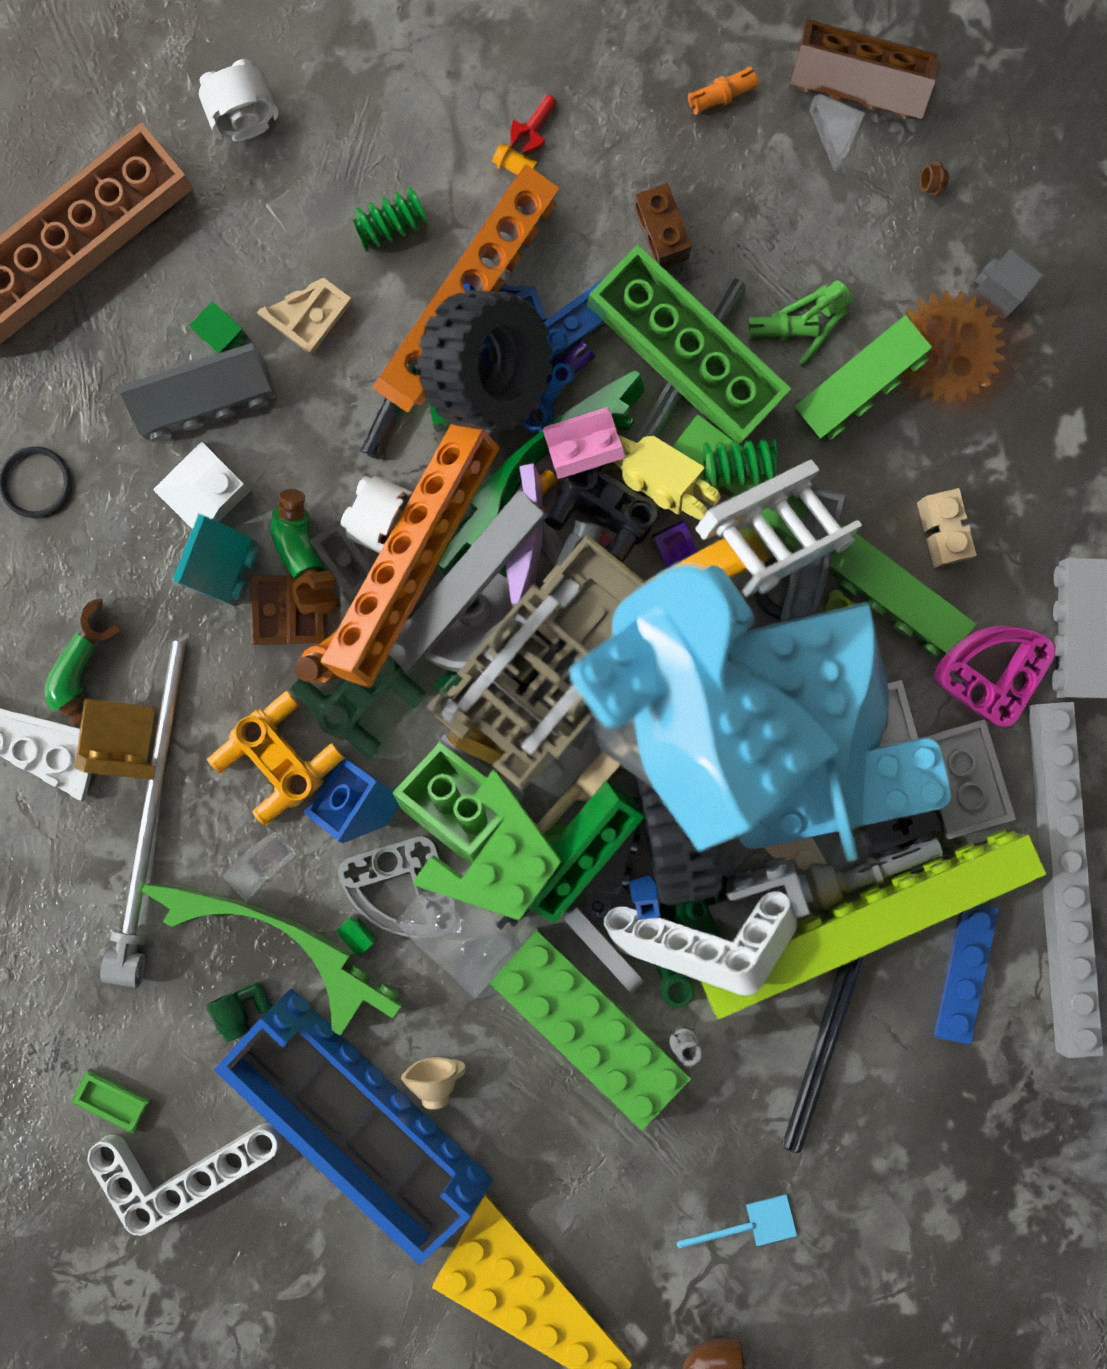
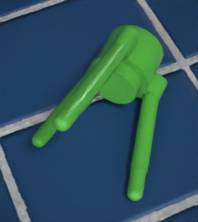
M838 280L828 287L823 285L816 292L772 314V317H778L779 313L789 314L816 300L817 305L802 316L803 321H808L819 312H822L827 317L833 315L799 360L801 366L805 365L835 325L848 314L845 308L853 302V298L848 288Z

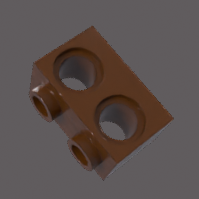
M665 183L635 194L634 211L653 259L662 268L689 259L692 244L669 184Z

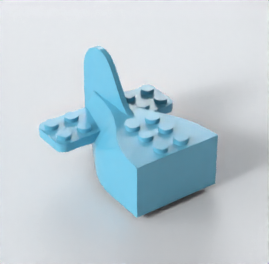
M683 564L669 568L619 605L612 623L613 636L572 667L571 679L599 720L606 727L616 729L634 718L639 751L646 773L657 793L700 851L749 830L836 753L839 748L827 732L794 701L758 674L727 659L731 641L753 624V612L722 568L711 565L704 569L695 565Z
M867 601L745 630L731 641L729 654L732 662L758 674L794 701L827 732L839 748L836 753L753 827L738 834L741 843L745 847L757 849L826 833L840 832L848 862L858 860L853 833L855 828L941 809L949 803L951 798L949 782L941 749L934 739L922 737L879 747L888 716L889 691L872 614Z

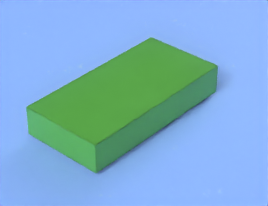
M88 1069L71 1103L133 1134L151 1099Z

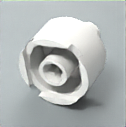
M248 59L238 60L231 67L218 72H207L199 79L201 84L199 98L212 132L220 140H224L222 135L232 136L233 141L253 138L269 128L268 121L272 116L275 120L278 117V109L263 71L253 66L252 62Z
M364 476L357 486L356 494L358 496L353 507H348L342 516L341 526L347 528L346 535L349 540L380 554L413 492L378 476L372 478Z

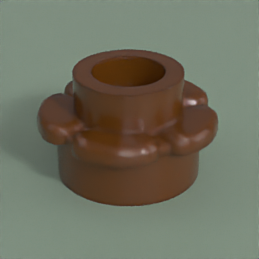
M936 161L933 165L926 164L922 168L919 185L922 192L929 193L930 196H938L942 190L947 188L949 172L943 168L941 162Z

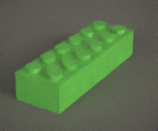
M638 244L589 294L587 306L712 424L731 440L736 441L739 446L791 390L779 376Z
M538 927L489 978L488 983L641 1130L690 1081L691 1078L688 1071Z

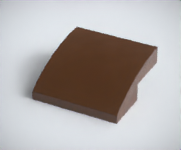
M291 574L250 576L251 645L315 644L324 641L323 614L315 615L313 612L302 614L299 611L293 596V583L296 580Z

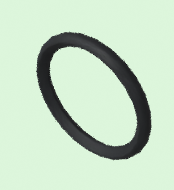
M32 446L13 453L6 460L0 471V495L4 503L13 512L27 518L46 517L56 512L63 506L71 489L70 472L65 461L57 453L44 447ZM28 454H43L50 457L59 465L63 473L64 485L60 497L52 506L40 511H28L20 508L10 499L7 493L6 477L10 467L19 458Z

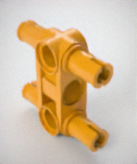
M288 691L281 694L264 710L261 708L259 710L256 709L248 717L241 719L236 727L230 731V739L207 758L209 764L221 774L243 754L249 756L275 786V792L252 811L253 815L263 826H267L288 807L291 809L293 807L296 808L305 799L311 797L322 785V778L345 758L340 750L331 743L311 761H303L277 731V725L300 706ZM256 722L260 726L262 733L257 741L251 742L246 736V729L249 724ZM296 775H302L307 781L306 790L300 795L294 793L290 785L292 778Z

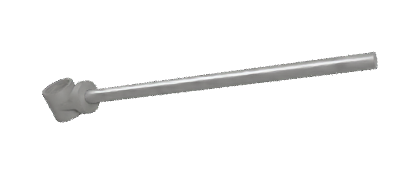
M172 641L151 762L152 765L156 766L154 780L148 779L123 931H111L110 940L117 942L116 949H107L103 957L100 979L103 983L138 988L145 972V954L137 952L138 945H145L147 935L137 933L143 898L141 890L145 885L186 647L184 642Z

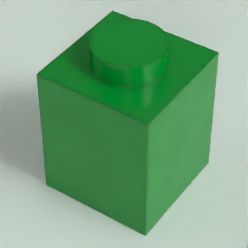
M213 301L188 325L216 354L246 345L245 340L248 338L244 330Z

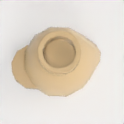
M443 1057L425 1058L413 1063L402 1074L401 1080L418 1098L422 1099V1105L425 1108L439 1109L450 1102L449 1094L454 1090L456 1079L465 1074V1064L459 1060Z

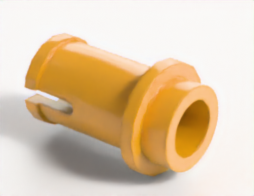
M500 143L492 159V162L497 164V169L504 168L516 175L519 174L525 163L534 170L538 164V161L532 160L511 149L512 145L509 143L507 145Z

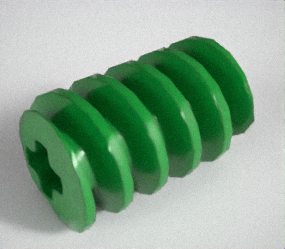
M411 187L406 188V199L398 192H395L394 204H391L386 197L381 198L380 210L373 202L368 203L367 215L360 207L355 208L353 223L365 253L369 251V240H372L377 247L382 246L381 235H385L390 242H393L394 230L396 229L403 237H406L407 225H410L416 232H419L420 220H423L429 227L419 198Z
M775 439L772 441L770 449L765 440H760L756 450L753 443L747 440L744 442L742 451L736 441H732L728 452L722 442L716 444L714 452H712L709 443H704V478H709L713 487H717L719 477L724 478L727 487L731 486L734 476L738 477L741 486H745L748 475L752 476L755 485H759L762 475H766L767 480L774 478L777 473Z

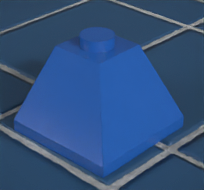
M345 757L328 773L303 813L337 841L346 843L385 827L396 812L399 804L393 795L395 789Z

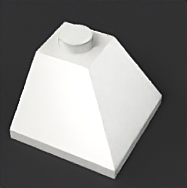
M203 442L153 489L191 528L194 526L198 513L220 522L251 491Z

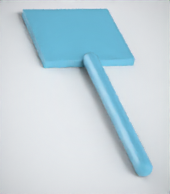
M784 1194L746 1204L750 1223L678 1241L677 1246L684 1248L749 1230L753 1231L756 1246L795 1237L797 1233L787 1195Z

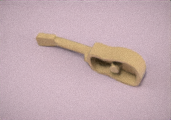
M632 722L627 724L607 744L595 761L541 817L537 825L543 834L550 830L576 800H582L587 803L605 780L610 782L639 752L636 727Z

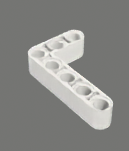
M771 892L763 896L734 942L661 918L638 920L637 910L623 906L610 910L604 918V925L614 947L619 952L740 995H750L757 992L766 981L795 933L797 920L787 895L782 892Z
M270 1123L260 1124L154 1189L127 1143L118 1135H108L98 1141L90 1149L87 1160L126 1230L133 1235L142 1236L270 1160L280 1148L283 1136ZM258 1135L268 1136L272 1141V1148L268 1150L260 1148L256 1137ZM102 1147H108L114 1152V1161H107L102 1157ZM228 1153L237 1154L241 1158L242 1166L239 1168L230 1166L226 1155ZM199 1171L206 1172L211 1178V1185L204 1186L197 1181L196 1173ZM120 1177L129 1179L132 1184L131 1192L124 1191L119 1186ZM166 1191H176L180 1195L181 1203H171L167 1199ZM137 1208L147 1210L150 1215L149 1222H143L137 1217Z

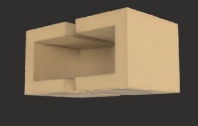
M960 488L928 495L917 502L924 532L931 531L939 526L940 532L926 538L933 568L967 561L977 556L969 525L962 527L961 524L963 520L967 519Z

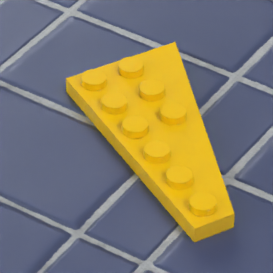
M485 1192L436 1277L432 1288L569 1369H630L632 1360L609 1333L596 1322L583 1303L576 1299L562 1279L536 1249L516 1230L515 1225L507 1216L503 1215L494 1204V1201Z

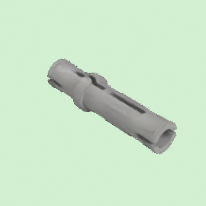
M934 836V838L928 841L901 848V851L877 859L870 857L865 859L864 864L844 871L849 889L844 891V893L849 894L872 883L879 885L883 883L884 878L937 857H942L943 851L938 839Z
M686 1026L675 1027L670 1034V1047L672 1051L678 1056L679 1061H683L684 1065H695L701 1058L697 1036Z

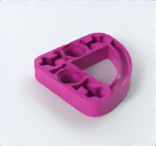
M1005 625L987 627L966 636L948 651L936 668L935 681L942 690L987 722L1000 727H1009L1017 721L1055 657V647L1050 639L1032 630ZM1002 642H1021L996 685L966 664L972 657L987 647ZM1036 646H1038L1037 650L1040 652L1038 658L1036 657V652H1034ZM1025 662L1028 663V666H1032V669L1025 667ZM952 670H954L955 676L965 680L962 684L952 681L951 676H949ZM1022 672L1025 676V683L1021 689L1016 690L1013 685L1014 678L1018 673ZM981 684L983 696L978 702L974 703L971 697L972 690L975 686ZM1006 694H1010L1015 697L1013 700H1011V697L1006 696ZM1001 705L1002 709L1005 711L1003 716H1001L1000 711H998Z

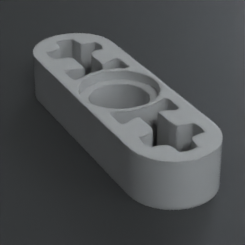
M577 906L564 917L576 934L631 993L645 982L639 973Z

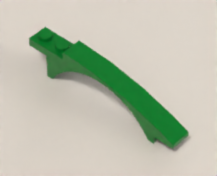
M634 370L615 380L557 417L549 425L608 407L610 408L616 430H629L635 422L634 419L626 414L645 391L641 374ZM543 430L510 456L475 493L470 502V506L475 513L462 522L459 532L448 543L436 565L444 577L514 497L522 482L520 466L534 464L535 466L550 453ZM506 564L499 571V574L505 578L507 577Z

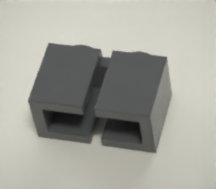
M1009 249L1002 258L996 254L974 281L979 286L972 295L1004 320L1024 300L1043 274L1012 249Z

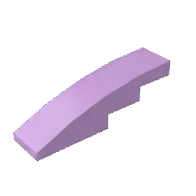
M534 464L520 466L523 492L543 510L540 474ZM543 521L506 563L513 607L535 585L542 548Z

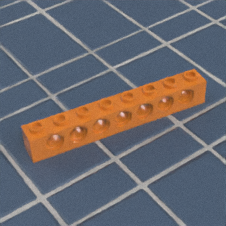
M525 163L373 386L374 390L407 413L414 403L421 407L428 392L421 387L419 377L422 375L412 374L408 369V364L417 365V357H421L422 348L419 347L421 336H425L427 329L424 327L431 316H436L434 312L442 302H448L447 300L450 296L456 293H464L466 289L463 284L472 285L476 291L498 292L505 282L500 278L505 268L512 272L523 256L517 251L521 244L525 243L527 246L531 244L540 230L535 225L538 219L542 217L544 220H547L558 204L553 200V197L559 190V187ZM517 206L524 207L529 212V215L520 212ZM500 232L507 233L512 241L505 240L500 235ZM482 258L490 259L495 267L485 265Z
M453 424L448 428L320 661L339 678L371 688L500 449L485 430L460 427Z

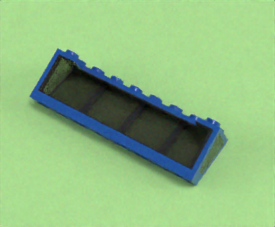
M290 989L260 1018L214 1069L223 1080L418 1265L423 1263L472 1216L493 1181V1178L487 1174L481 1165L473 1161L456 1141L450 1139L436 1126L429 1116L418 1109L405 1093L399 1091L384 1076L381 1070L374 1067L364 1058L353 1044L332 1031V1024L323 1019L293 989Z

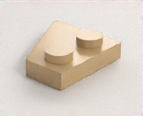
M323 277L309 284L305 290L295 291L285 296V300L269 308L265 306L259 309L257 314L312 355L352 303V299Z

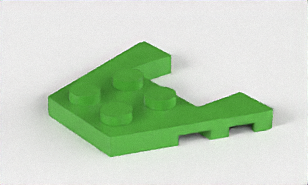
M494 769L474 797L503 817V822L464 876L458 874L433 855L415 878L413 884L520 920L560 865L562 859L538 825L532 821L522 807L523 804L516 794H513L507 786L501 773Z

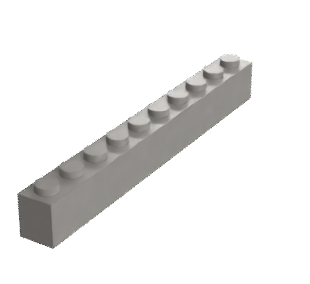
M1074 702L1028 705L1040 861L1046 872V875L1042 876L1056 1052L1067 1058L1103 1056Z

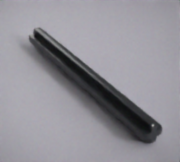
M863 956L839 966L782 1143L784 1149L790 1152L800 1153L802 1151L863 962Z

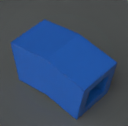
M648 875L630 881L631 897L636 905L638 920L660 918L657 886Z

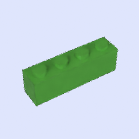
M904 315L794 407L821 440L826 436L832 440L847 428L844 421L855 413L859 418L875 405L871 401L872 398L881 391L887 395L902 383L899 376L909 368L914 373L930 360L927 354L931 351L932 347L909 318Z

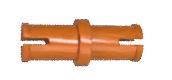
M749 66L727 78L720 76L714 79L713 84L689 93L688 101L694 114L698 115L700 112L720 103L723 105L731 103L733 97L758 88V78L755 72L752 73L753 68Z

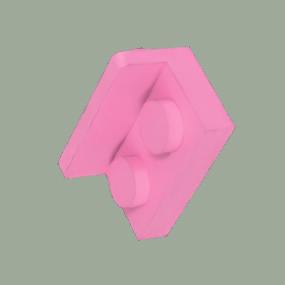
M608 407L543 428L558 479L625 458L613 417Z

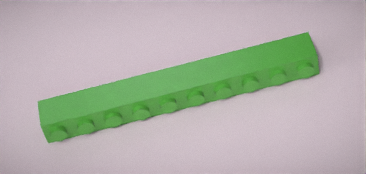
M697 414L673 448L703 466L704 443H709L712 452H714L716 444L722 442L728 452L730 443L733 440ZM748 475L745 486H741L738 477L734 476L730 487H727L723 477H719L717 487L714 488L732 499L758 485H755L752 476ZM766 475L761 476L759 485L768 481ZM709 478L703 479L705 482L712 486ZM792 495L786 501L803 523L807 506L800 497L795 498ZM764 509L761 515L773 531L784 539L783 544L791 552L796 553L799 541L775 510ZM840 522L841 528L846 526L842 522ZM855 533L852 536L855 541L847 549L840 553H837L836 550L833 551L828 574L830 573L840 581L838 586L850 596L855 597L858 594L866 600L871 612L878 617L883 618L885 615L895 622L893 627L900 634L909 639L913 636L923 643L921 649L935 659L943 658L954 645L968 636L976 625L974 621Z

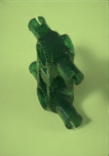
M389 654L386 661L390 664V670L387 673H378L371 688L344 679L331 694L327 693L325 695L311 682H305L298 678L288 690L312 710L310 713L312 718L318 722L319 728L324 733L332 735L341 741L346 739L367 759L378 749L381 742L359 724V718L385 689L389 690L391 688L413 708L427 694L425 690L404 673L405 671ZM338 710L342 713L344 721L334 724L327 719L326 712Z

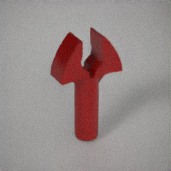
M546 95L527 123L520 124L515 119L513 120L510 132L511 149L515 147L520 137L527 136V134L530 136V142L522 150L523 155H531L545 145V139L539 136V130L557 104L553 96Z

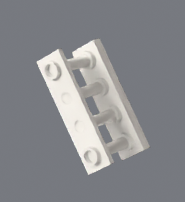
M812 459L710 509L696 527L703 540L715 534H718L719 537L724 536L754 576L742 590L746 597L758 590L762 594L768 592L784 576L833 550L840 553L855 541L852 536L862 526L859 520L841 528L811 489L813 486L811 481L819 472V468ZM792 495L795 498L800 497L827 532L828 536L816 541L787 503L788 497ZM769 508L771 511L775 510L803 546L802 550L791 555L761 515L764 509ZM742 520L745 523H750L778 562L765 568L735 528L737 523Z

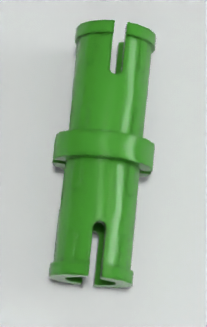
M779 313L778 317H748V328H750L748 338L779 337V340H787L788 337L792 336L817 337L819 333V325H816L819 322L818 314L808 321H803L802 316H788L787 313Z

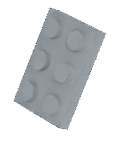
M985 719L924 736L934 739L941 749L951 791L949 803L945 807L937 809L946 839H952L1016 820Z

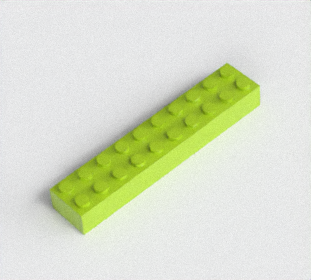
M1006 829L997 831L986 837L988 842L978 846H975L974 843L965 845L955 850L956 856L943 861V858L940 857L923 864L924 870L919 873L911 874L908 871L891 879L892 885L881 889L877 885L860 892L861 898L848 903L846 899L841 900L828 909V913L816 917L815 913L798 919L795 933L766 981L757 992L750 995H740L699 980L713 1013L719 1020L1046 875L1029 835L1018 834L1015 831L1007 832Z

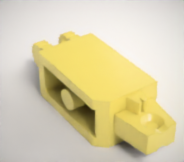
M618 435L625 458L613 463L623 470L622 480L631 489L646 494L661 508L670 509L678 515L681 511H684L698 520L704 518L708 509L694 496L713 506L720 501L721 495L717 489L703 480L705 467L655 436L643 437L639 443H636Z

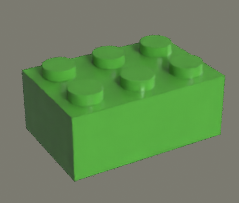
M441 742L435 746L393 792L396 801L405 813L470 865L473 864L504 820L503 817L474 797L487 778Z

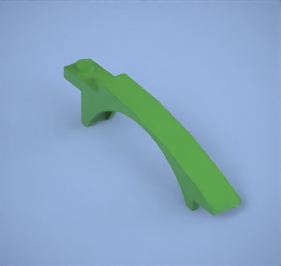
M149 883L144 885L141 890L170 909L163 920L170 927L200 916L235 914L259 919L285 932L306 951L318 968L330 1000L332 1031L340 1036L364 1000L391 1018H394L403 1004V1001L398 999L400 993L385 983L378 986L369 980L371 975L361 967L353 964L350 968L346 965L353 954L352 952L300 923L240 900L182 886Z

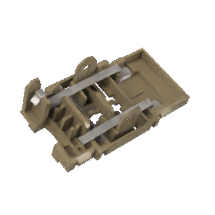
M588 535L584 537L560 566L557 565L543 581L545 584L541 589L533 585L460 669L458 675L462 678V681L457 686L454 685L447 694L441 690L427 706V708L435 713V717L462 740H465L472 730L477 727L500 746L506 753L499 761L496 760L493 766L522 791L531 783V780L535 782L548 766L547 761L549 762L553 756L559 760L563 756L562 752L567 747L570 748L597 716L571 679L573 666H570L561 678L554 670L560 661L573 649L579 653L574 659L577 663L613 636V618L619 605L647 584ZM520 615L523 619L526 620V623L523 624L522 622L517 621L516 617ZM536 629L555 645L560 639L567 643L555 655L548 666L544 661L552 653V650L547 643L534 633ZM490 648L492 649L489 653L494 658L493 661L484 656ZM502 669L508 670L522 683H526L536 671L541 674L531 683L521 698L515 693L520 685L503 672ZM546 679L554 684L544 697L546 703L553 708L551 711L539 701L534 707L527 703ZM562 717L565 718L576 729L573 731L568 725H566L560 719Z

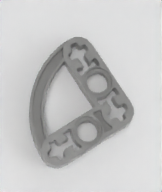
M413 837L351 856L341 863L338 874L347 897L354 907L376 926L397 935L415 938L443 935L450 932L455 926L457 913L451 897L445 896L447 902H440L442 912L449 913L451 916L446 921V927L441 928L439 923L433 924L432 918L436 916L434 904L427 908L425 901H435L441 898L442 894L429 895L421 887L414 885L425 922H412L396 918L384 912L366 896L361 888L362 886L407 872L411 873L412 880L414 881L418 876L415 867H423L421 859L412 855V851L416 849L417 842H421L423 847H430L431 852L426 854L427 862L433 855L440 859L437 847L429 837ZM384 852H391L398 859L397 867L391 872L383 871L378 864L379 856ZM372 856V867L377 877L372 878L371 871H367L359 875L360 881L355 882L353 877L347 878L346 871L350 869L351 862H354L356 867L369 864L365 858Z

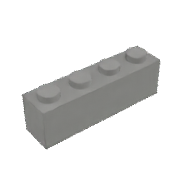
M1067 558L1059 561V566L1054 571V585L1058 587V601L1054 603L1053 617L1054 621L1058 622V635H1055L1053 639L1055 656H1057V670H1054L1052 676L1053 690L1057 691V698L1107 699V559Z

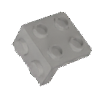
M785 857L776 858L766 862L765 868L752 871V868H744L732 873V878L727 880L729 900H736L785 885L795 917L798 918L810 914L808 903L813 901L808 879L805 873L798 874L794 859L786 861Z

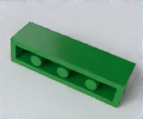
M607 780L604 781L552 844L562 862L528 909L553 924L557 922L645 817L631 796Z

